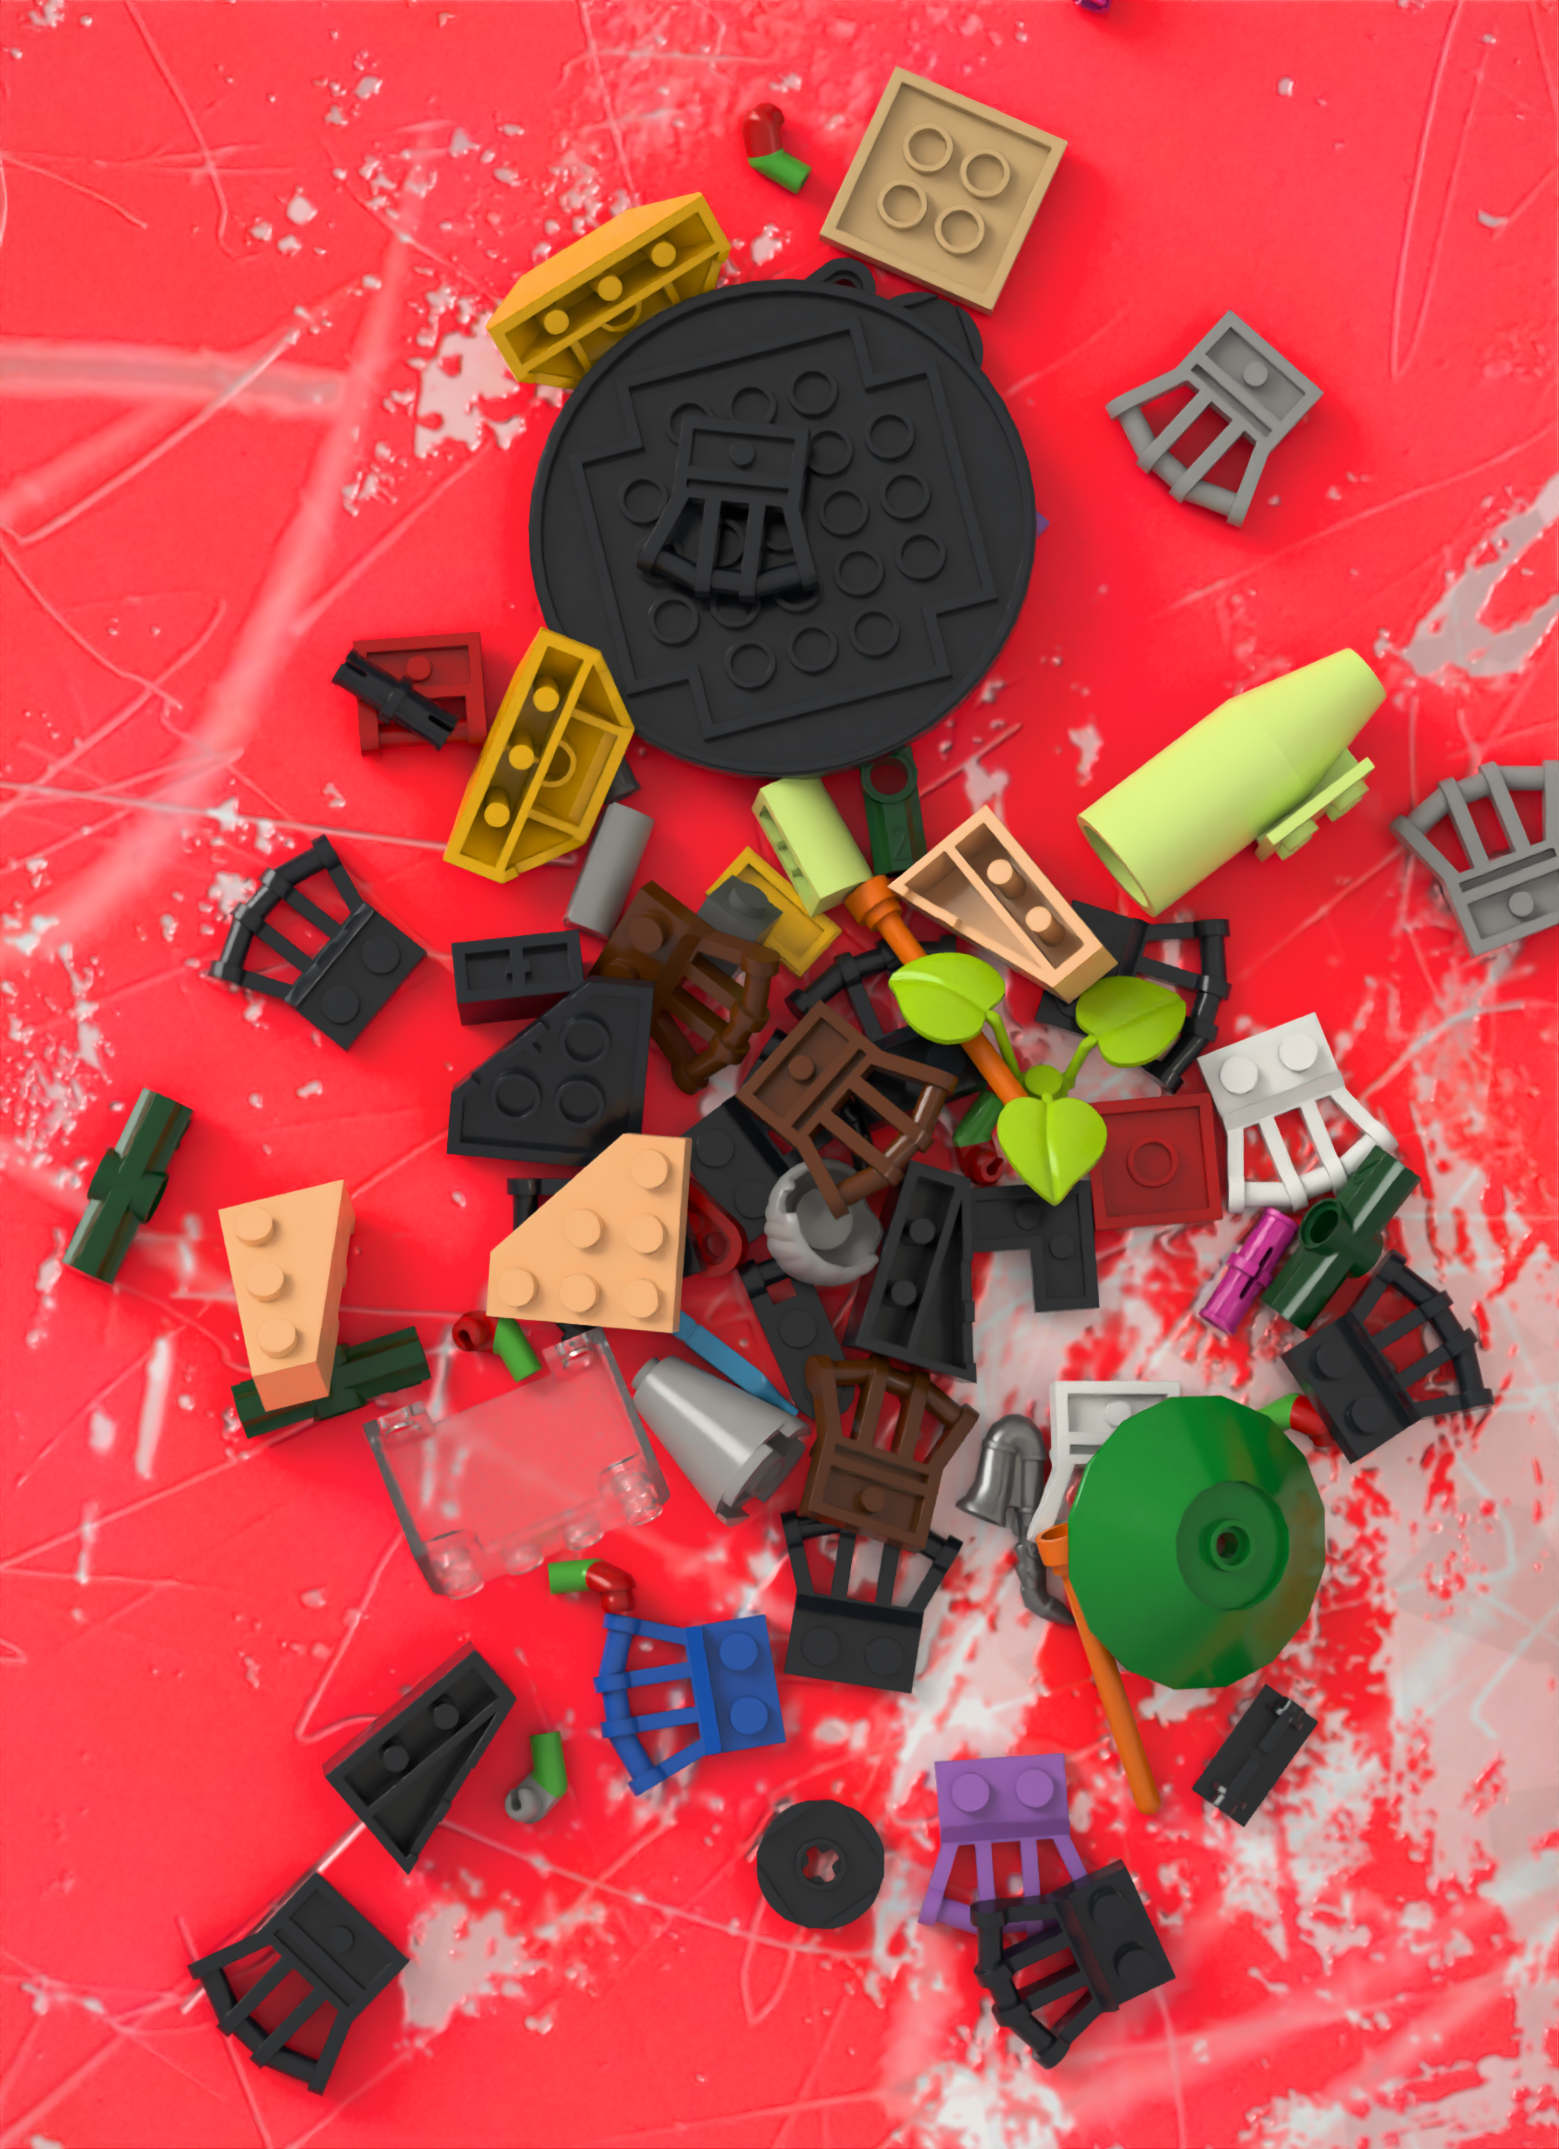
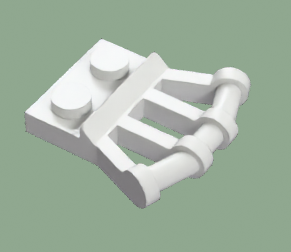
M1315 1012L1200 1056L1195 1060L1206 1090L1211 1092L1212 1105L1225 1135L1227 1214H1243L1245 1207H1290L1293 1212L1309 1206L1308 1199L1332 1191L1335 1196L1338 1195L1375 1145L1381 1147L1389 1154L1399 1147L1392 1134L1380 1122L1374 1119L1346 1089L1342 1074L1337 1068ZM1327 1097L1363 1135L1340 1158H1338L1316 1105V1101ZM1296 1109L1299 1111L1321 1166L1300 1176L1297 1175L1274 1119ZM1257 1125L1279 1182H1245V1129Z
M1054 1381L1049 1385L1051 1449L1049 1450V1457L1052 1463V1470L1039 1507L1030 1523L1027 1540L1036 1543L1035 1538L1042 1531L1068 1522L1058 1518L1057 1515L1073 1469L1085 1468L1089 1460L1122 1421L1169 1397H1180V1381Z

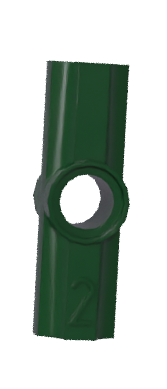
M911 745L876 763L858 768L860 775L859 789L864 802L874 876L886 875L890 879L898 878L927 854L917 786L918 770L913 760ZM884 765L894 766L904 774L906 785L900 792L893 795L880 793L871 783L870 777L872 773Z
M143 1087L116 1147L108 1149L95 1172L87 1193V1199L90 1202L73 1233L61 1262L114 1285L141 1225L146 1226L149 1223L163 1197L170 1178L167 1170L181 1145L180 1142L192 1122L194 1110Z
M1375 1145L1335 1199H1322L1306 1212L1298 1230L1300 1246L1260 1299L1289 1322L1306 1332L1347 1277L1350 1279L1359 1278L1369 1272L1376 1264L1384 1246L1381 1232L1422 1178L1381 1147Z
M412 1326L350 1347L349 1343L337 1345L328 1397L265 1412L253 1378L231 1386V1390L247 1439H252L312 1418L314 1422H319L367 1406L369 1399L422 1384V1382L432 1379L416 1327Z

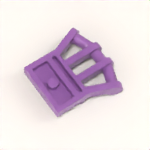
M1064 1753L934 1762L940 1849L920 1910L918 1923L933 1928L935 1922L977 1935V1927L970 1924V1905L943 1897L959 1845L974 1844L978 1901L995 1899L991 1843L1019 1841L1023 1897L1041 1895L1036 1840H1053L1072 1882L1088 1875L1070 1838ZM1056 1919L1011 1922L1003 1926V1934L1026 1932L1027 1938L1058 1924Z

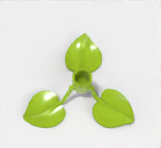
M937 953L909 962L894 972L888 982V987L893 992L906 1022L918 1034L930 1041L945 1045L964 1043L980 1034L984 1027V1022H987L992 1027L1004 1062L1029 1095V1097H1019L1011 1100L1001 1111L997 1122V1137L1000 1147L1011 1166L1023 1181L1053 1206H1057L1072 1187L1095 1167L1106 1147L1107 1129L1102 1117L1086 1102L1068 1097V1090L1075 1087L1076 1076L1088 1053L1098 1046L1103 1059L1111 1066L1133 1068L1145 1065L1158 1058L1172 1045L1182 1030L1186 1016L1185 1001L1173 991L1131 976H1111L1100 979L1083 992L1077 1002L1076 1022L1089 1036L1080 1042L1066 1071L1060 1073L1056 1068L1042 1064L1033 1066L1023 1073L1017 1064L1002 1018L992 1010L1003 1000L1006 987L1002 977L991 965L968 954Z

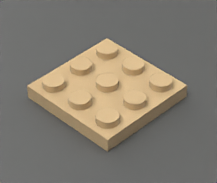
M896 66L819 233V241L991 316L1064 156L1068 141Z

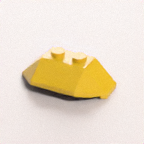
M700 192L627 209L522 275L485 325V328L517 382L538 383L575 390L585 374L597 361L631 330L665 309L688 298L714 290L722 263L726 262L731 245L703 194Z
M540 627L513 675L468 781L443 861L503 884L518 877L522 872L545 864L586 844L635 730L632 719L600 650Z

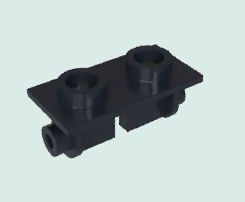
M1265 1684L1191 1789L1245 1827L1318 1724V1721L1308 1715L1294 1701L1286 1696L1283 1697Z

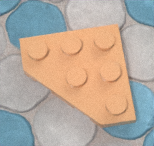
M637 1133L622 1134L490 1252L486 1316L665 1333L678 1332L692 1138Z

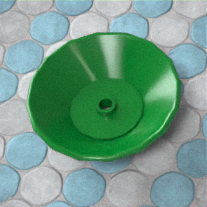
M1222 1395L1169 1397L1122 1421L1086 1464L1068 1516L1069 1579L1089 1631L1127 1671L1173 1690L1227 1687L1272 1663L1308 1619L1325 1568V1508L1305 1455L1269 1416ZM1222 1534L1225 1539V1548L1219 1555L1216 1544L1218 1537Z

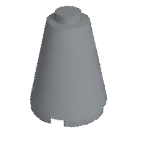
M670 1355L662 1361L657 1357L650 1359L638 1371L631 1383V1387L636 1390L632 1399L633 1406L717 1519L727 1527H734L750 1516L741 1508L750 1499L756 1496L765 1503L794 1469L806 1448L797 1439L798 1436L811 1435V1427L801 1419L674 1355Z

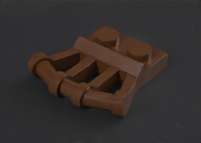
M651 880L641 887L586 979L591 975L655 981L651 1036L672 1065L671 1074L677 1087L685 1094L693 1095L707 1087L709 1077L729 1065L742 1063L750 1050L748 1042L752 1033L761 1032L770 1018L767 1003L771 977L779 972L781 956L771 948L717 931ZM704 953L740 965L741 970L746 973L744 987L702 954ZM687 978L729 1010L731 1018L729 1023L682 988ZM670 1013L709 1043V1048L697 1055Z
M819 999L737 1092L735 1097L741 1105L786 1141L791 1148L801 1154L835 1220H838L850 1213L847 1207L888 1185L895 1188L905 1176L901 1170L918 1151L924 1154L935 1142L931 1136L946 1096H953L959 1079L938 1068L882 1051ZM873 1071L922 1086L911 1118L865 1081ZM852 1095L899 1133L883 1153L835 1115ZM824 1129L868 1167L835 1184L812 1140Z
M871 1354L867 1359L832 1361L828 1355L809 1356L805 1364V1381L813 1397L817 1438L809 1452V1457L812 1459L799 1515L912 1553L925 1550L943 1470L980 1416L979 1413L968 1403L962 1406L956 1403L931 1382L928 1372L916 1368H911L906 1372L891 1367L888 1358ZM859 1385L861 1390L850 1438L842 1435L836 1386ZM885 1392L899 1396L901 1403L890 1452L872 1446ZM925 1409L943 1424L944 1428L942 1435L921 1463L913 1460Z

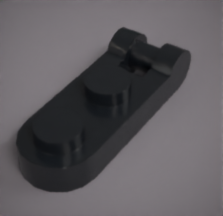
M773 1257L756 1264L754 1259L748 1260L737 1268L741 1281L793 1402L802 1414L815 1420L813 1397L805 1381L807 1358L814 1355H828L832 1361L846 1360L813 1284L801 1282L785 1273ZM789 1278L796 1296L773 1305L767 1287ZM855 1385L836 1386L840 1415L845 1413L853 1402Z

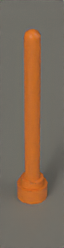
M878 875L857 887L847 897L844 905L859 926H868L871 932L879 931L903 965L920 957L927 956L924 949L900 917L903 909L898 902L901 898L887 887L891 884L887 876ZM983 1031L972 1040L960 1043L1004 1106L1013 1099L1029 1097Z
M1068 1522L1061 1523L1039 1533L1035 1541L1043 1565L1051 1567L1054 1575L1061 1576L1136 1807L1144 1815H1153L1161 1807V1798L1115 1657L1089 1631L1071 1585L1068 1570Z

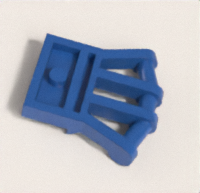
M614 1613L604 1614L602 1628L608 1630L598 1677L593 1678L595 1694L602 1693L606 1718L605 1722H600L602 1738L609 1739L631 1776L632 1780L627 1784L635 1797L703 1756L786 1742L765 1614L686 1628ZM633 1634L685 1645L688 1662L625 1672ZM691 1678L695 1706L631 1717L627 1688ZM698 1723L700 1739L654 1766L635 1733Z

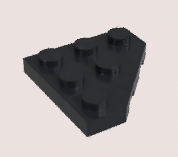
M589 976L454 1084L451 1092L446 1154L586 1167L622 1134H642L655 981Z

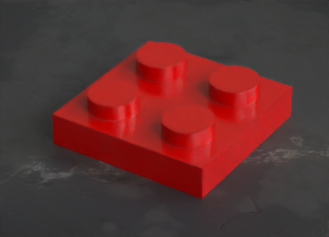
M1211 1092L1087 1103L1102 1117L1107 1129L1104 1153L1095 1167L1088 1172L1094 1232L1223 1220Z

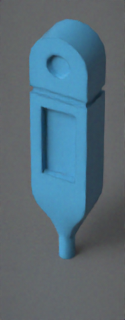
M680 1310L679 1331L670 1333L680 1342L683 1341L685 1346L742 1390L794 1416L798 1414L800 1410L785 1400L761 1371L703 1326L697 1325L694 1319Z

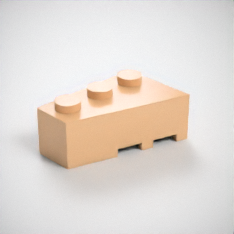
M984 805L887 886L910 908L1068 1004L1073 1002L1118 964L1116 959L987 805Z
M344 1179L218 1210L251 1374L265 1412L329 1396L340 1325L338 1320L342 1287L346 1285L348 1272L346 1259L350 1233L353 1234L356 1219Z

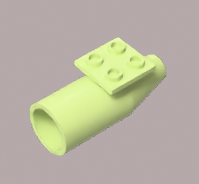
M1345 648L1225 701L1076 817L1078 825L1098 858L1123 890L1148 915L1156 917L1254 840L1259 844L1254 853L1261 862L1265 861L1275 852L1284 861L1313 838L1311 835L1319 829L1315 823L1316 820L1326 814L1334 822L1362 800V796L1370 790L1364 781L1375 766L1368 757L1358 763L1347 747L1386 699V692L1372 669L1354 650Z

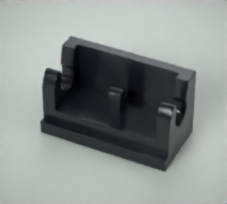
M579 929L451 943L456 999L462 1026L538 1018L584 981Z

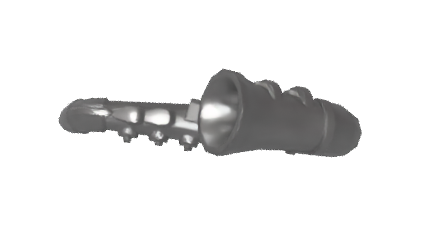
M1020 1414L1005 1415L992 1424L985 1439L982 1440V1451L975 1481L966 1496L957 1501L955 1507L974 1517L1003 1528L1006 1526L1007 1508L1014 1507L1017 1515L1012 1519L1011 1527L1012 1533L1018 1536L1019 1540L1015 1545V1552L1019 1561L1015 1570L1022 1584L1020 1592L1024 1605L1040 1618L1072 1626L1075 1618L1060 1600L1047 1593L1046 1566L1043 1565L1037 1544L1027 1540L1030 1523L1043 1496L1044 1461L1047 1460V1455L1045 1454L1046 1450L1042 1431L1029 1417Z

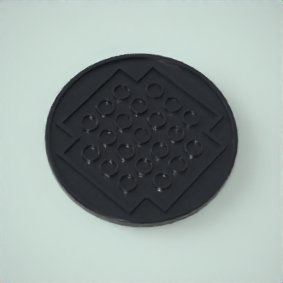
M777 279L751 281L721 287L688 298L659 312L631 330L611 347L585 374L557 417L538 463L530 503L528 525L529 554L535 592L548 629L602 652L635 726L633 735L649 746L683 763L713 773L753 780H806L852 771L876 763L909 747L935 730L960 709L981 686L1010 641L1028 596L1035 565L1037 541L1036 499L1029 461L1018 429L1004 401L986 374L970 356L939 328L911 310L886 298L853 287L814 280ZM683 415L810 428L811 440L801 517L820 588L804 592L803 586L759 597L756 603L739 602V595L713 593L712 599L695 597L694 591L657 571L653 575H649L636 568L639 555L672 497ZM691 503L670 541L668 549L697 563L705 504ZM723 507L716 567L741 570L749 509ZM772 511L767 513L760 571L796 561L784 513Z

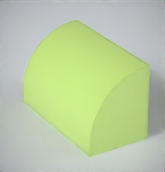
M821 778L806 780L780 779L759 790L751 809L810 918L844 903L857 887L875 877Z

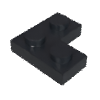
M1090 1180L1078 1181L1057 1206L1047 1202L1027 1184L971 1188L973 1254L1029 1250L1034 1314L1100 1308Z

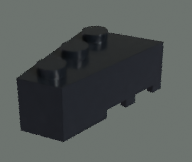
M910 1160L901 1170L905 1174L903 1179L895 1188L890 1185L888 1186L879 1217L884 1229L883 1239L876 1252L879 1262L868 1274L861 1277L841 1346L869 1355L876 1354L888 1358L891 1362L916 1368L959 1383H977L976 1363H973L972 1322H975V1303L972 1301L971 1261H973L971 1179Z
M469 1640L321 1765L324 1777L407 1875H409L419 1859L418 1855L438 1823L445 1817L455 1795L471 1769H474L517 1698L511 1687L474 1643Z

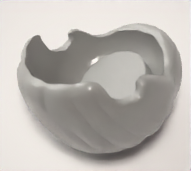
M826 1157L821 1158L835 1184L858 1173L850 1165L840 1160ZM805 1162L797 1164L780 1177L768 1198L769 1202L765 1209L766 1223L764 1225L767 1248L778 1266L785 1273L801 1282L826 1287L848 1284L868 1274L879 1262L876 1252L883 1239L884 1229L878 1217L869 1208L866 1198L847 1207L850 1213L835 1220Z

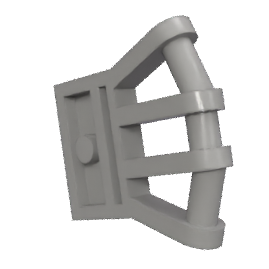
M1229 309L1175 369L1118 396L1107 403L1105 408L1112 421L1119 420L1138 458L1135 464L1146 474L1153 471L1171 487L1168 493L1180 504L1185 500L1228 516L1227 523L1241 528L1267 457L1322 398L1324 392ZM1186 385L1196 395L1162 433L1155 438L1141 408ZM1210 406L1229 425L1189 468H1186L1169 451ZM1242 436L1254 446L1237 493L1203 481V478Z
M1542 759L1541 766L1497 765L1495 761H1490L1478 766V773L1459 781H1456L1454 777L1438 781L1436 784L1437 789L1407 817L1400 814L1388 825L1390 832L1398 842L1413 853L1441 883L1444 897L1450 905L1471 959L1559 925V760ZM1509 791H1541L1542 842L1530 845ZM1488 797L1492 803L1512 852L1490 862L1467 807V804ZM1446 814L1451 819L1470 866L1469 870L1461 873L1424 836Z

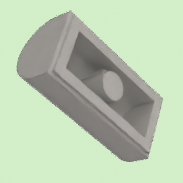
M616 802L609 804L603 809L564 914L563 926L573 930L579 929L581 933L609 941L617 926L655 823L654 819Z

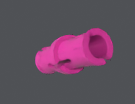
M1266 1206L1263 1210V1215L1239 1253L1231 1252L1225 1261V1265L1228 1267L1227 1272L1198 1315L1220 1331L1234 1336L1237 1326L1260 1290H1266L1274 1280L1271 1273L1294 1236L1298 1234L1300 1226L1281 1212Z

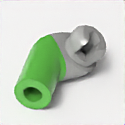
M560 1731L529 1736L534 1769L515 1789H511L507 1793L504 1801L506 1813L516 1822L532 1824L542 1820L565 1795L568 1789Z

